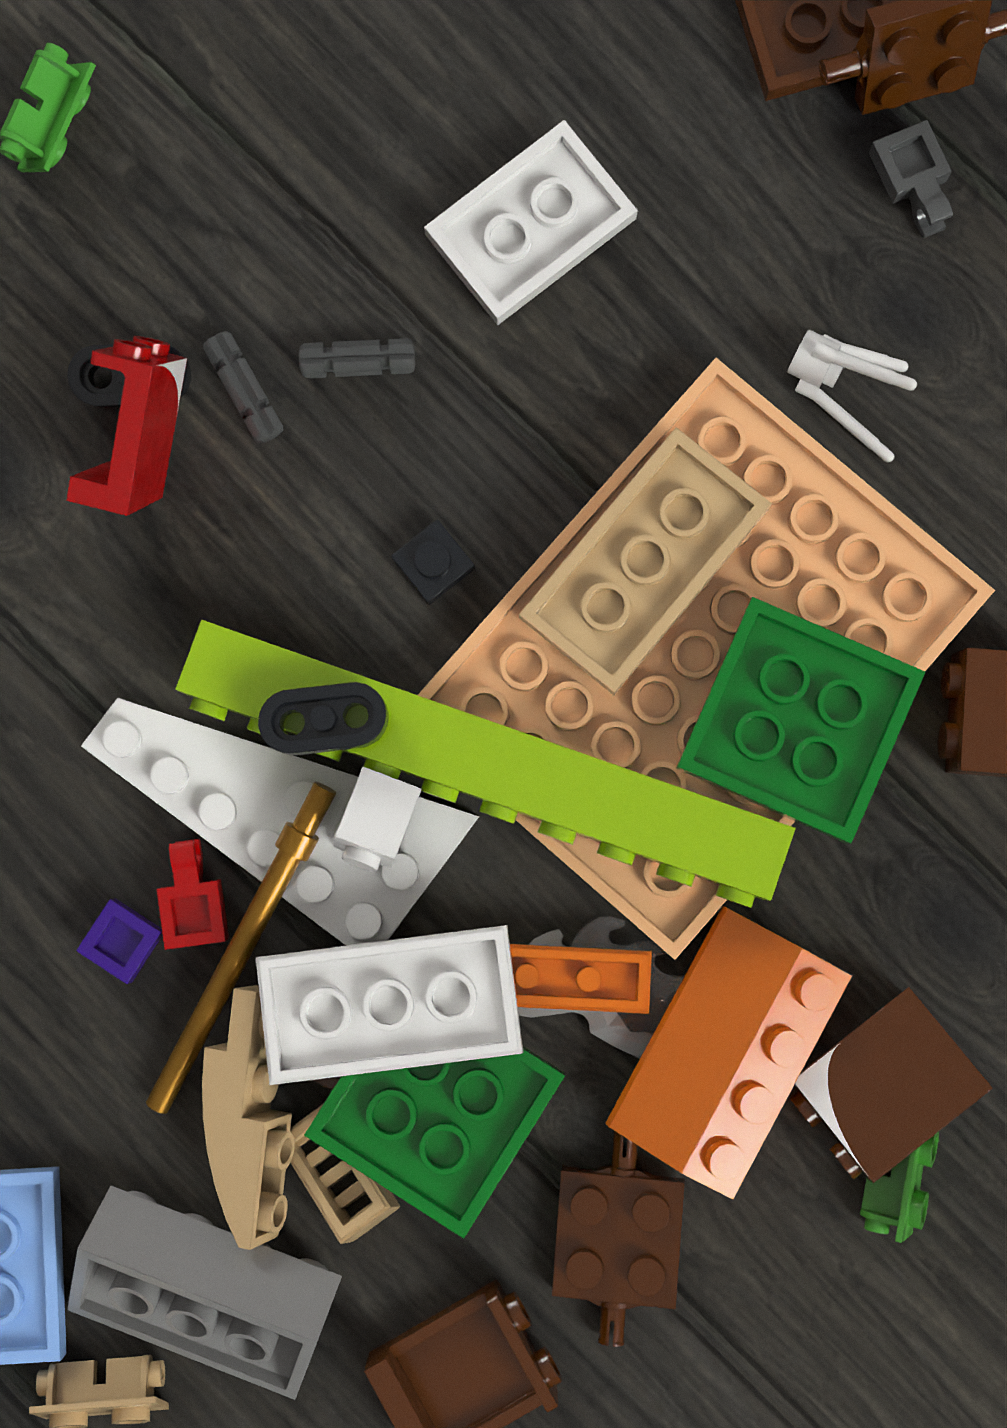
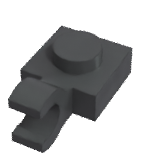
M928 120L874 141L869 150V155L892 203L894 204L909 197L913 219L922 238L945 230L944 220L951 218L953 211L939 185L947 182L952 170Z

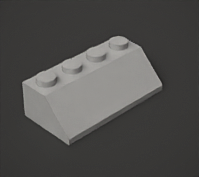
M110 1186L78 1246L67 1310L295 1400L342 1276L328 1271L318 1261L308 1258L297 1259L272 1249L267 1243L251 1250L238 1248L231 1232L214 1226L201 1215L193 1213L183 1214L157 1204L153 1198L142 1192H126Z

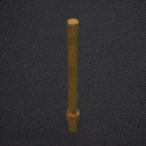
M315 781L294 822L285 823L275 842V846L279 850L146 1101L147 1106L152 1110L162 1114L168 1113L300 861H308L319 840L315 833L336 795V791Z

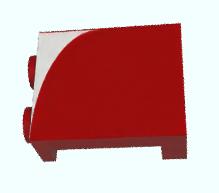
M133 336L132 341L114 339L113 347L92 350L90 364L120 371L125 376L111 461L70 476L66 501L128 516L163 498L187 363L186 357L169 353L170 343L149 337Z

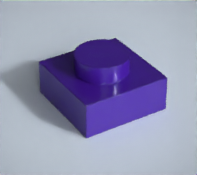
M116 898L110 899L76 951L119 980L129 984L134 981L162 938V928Z

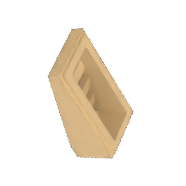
M322 1104L290 1128L295 1142L294 1153L290 1163L339 1243H350L368 1232L401 1206L392 1192L343 1160L322 1176L320 1175L316 1167L333 1154L319 1146L309 1155H306L301 1146L310 1140L304 1134L323 1106ZM353 1172L358 1181L338 1196H335L330 1188ZM367 1193L372 1202L350 1217L345 1208Z

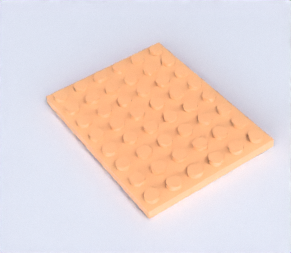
M715 358L422 689L418 696L792 826L795 822L792 819L676 769L751 598L759 599L926 671L993 594L995 589L718 358ZM677 427L770 501L772 505L617 693L612 695L519 618V614ZM519 813L517 814L515 820L674 960L727 901L716 896L719 886L717 883L697 876L694 878L692 887L656 875L659 866L658 862L638 855L635 856L632 866L597 854L600 842L576 834L573 845L538 833L541 821Z

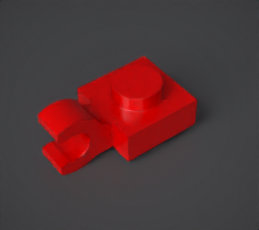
M200 838L169 844L174 885L156 889L164 949L227 941L229 933L221 879L203 881V854Z

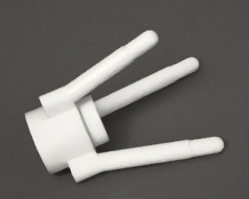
M808 330L787 373L800 379L795 391L815 401L883 461L888 463L893 461L894 454L878 438L822 391L820 386L823 383L833 388L843 368H847L887 384L912 391L916 388L917 382L913 378L896 372H906L909 367L908 363L885 354L842 343L826 334L822 336Z

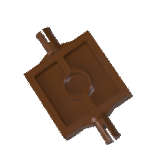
M899 0L866 9L864 31L853 52L819 61L821 81L824 86H828L835 82L857 77L855 100L862 115L887 108H897L908 102L941 93H951L962 87L973 85L981 51L990 39L1007 35V9L990 13L992 0Z
M613 1130L612 1165L596 1169L562 1167L552 1296L584 1299L597 1306H601L598 1343L609 1346L611 1321H614L613 1347H620L625 1342L626 1309L638 1306L676 1309L685 1178L656 1176L636 1167L638 1145L627 1139V1153H624V1136Z

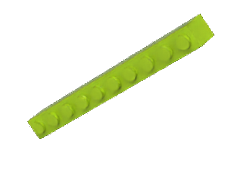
M204 620L200 622L175 689L193 698L189 707L191 710L222 721L225 720L229 710L250 718L247 729L260 734L258 726L260 710L266 700L277 692L350 682L363 683L375 689L387 705L389 719L382 737L372 745L364 748L315 754L339 762L344 751L366 759L363 767L397 780L401 772L424 780L421 787L422 792L456 803L459 792L483 800L479 812L514 824L518 813L541 821L538 833L573 845L576 834L600 842L597 854L631 866L636 855L659 863L656 875L692 887L695 876L719 884L716 896L752 908L755 897L769 901L773 897L796 829L792 826ZM360 705L349 709L346 715L347 724L351 728L362 727L368 720L366 707ZM297 712L288 715L284 721L285 731L296 735L305 726L304 716Z

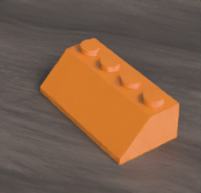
M722 906L605 1124L678 1172L734 1199L852 976L798 945Z

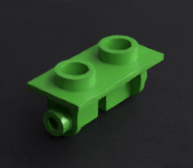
M46 43L44 50H36L20 87L24 92L38 100L36 108L22 99H15L0 130V141L2 142L0 153L15 162H20L17 170L20 172H49L50 168L59 162L67 147L65 134L74 115L82 110L90 96L91 87L88 82L96 65L92 62L67 64L66 61L69 54L53 43Z
M939 1132L893 1167L891 1176L885 1174L874 1183L866 1178L863 1202L860 1209V1215L865 1217L864 1229L879 1234H889L890 1225L897 1226L895 1242L902 1243L913 1234V1228L920 1230L923 1228L928 1209L929 1193L920 1190L923 1167H932L934 1164Z

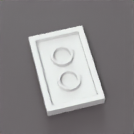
M563 120L428 223L424 230L426 237L494 322L499 325L636 220L638 210L571 127Z

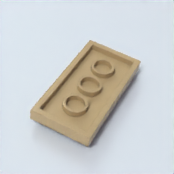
M676 427L521 611L519 618L612 695H615L766 514L772 503Z

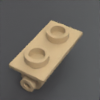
M152 1355L106 1359V1384H96L97 1361L95 1360L64 1363L53 1362L49 1365L48 1370H39L36 1378L37 1395L39 1397L46 1396V1405L29 1407V1414L49 1419V1428L88 1427V1416L112 1414V1424L126 1425L150 1422V1411L169 1409L168 1402L154 1396V1387H162L165 1383L164 1361H153Z

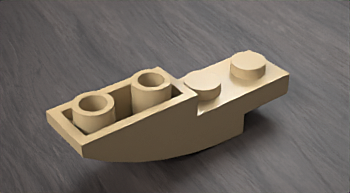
M259 985L234 988L228 1042L204 1047L202 1075L203 1122L214 1186L225 1219L238 1248L251 1250L278 1237L279 1231L284 1225L288 1209L287 1198L283 1195L285 1172L292 1160L295 1146L294 1136L290 1132L292 1113L270 1109L271 1101L277 1093L279 1084L269 1085Z

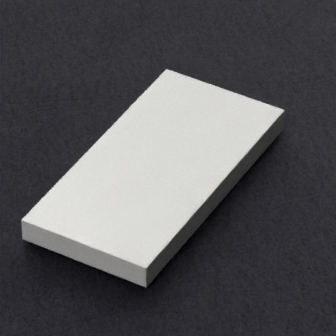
M507 925L256 957L269 1085L523 1053Z

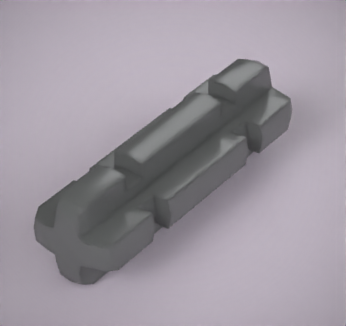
M228 331L220 332L205 341L203 349L215 370L219 369L217 374L241 417H247L244 423L255 442L262 444L280 435L283 432V425L273 407H267L269 400L246 359L241 358L243 354L232 334Z
M408 338L388 339L387 345H381L379 339L332 342V347H325L323 342L303 343L299 348V368L302 376L305 378H325L327 372L335 373V377L382 375L383 369H390L391 374H410L415 369V347L413 341Z

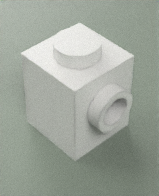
M362 767L335 835L333 847L344 851L342 859L353 866L372 872H377L379 865L391 869L422 789Z

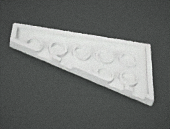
M120 698L115 700L81 745V747L261 882L279 850L275 846V842L285 823L294 822L314 782H320L336 791V795L315 833L319 840L308 861H300L282 898L346 946L389 940L479 818V816L419 797L392 868L379 865L377 872H372L345 862L342 859L344 851L333 847L336 832L357 782V776L300 757L283 754L275 749Z

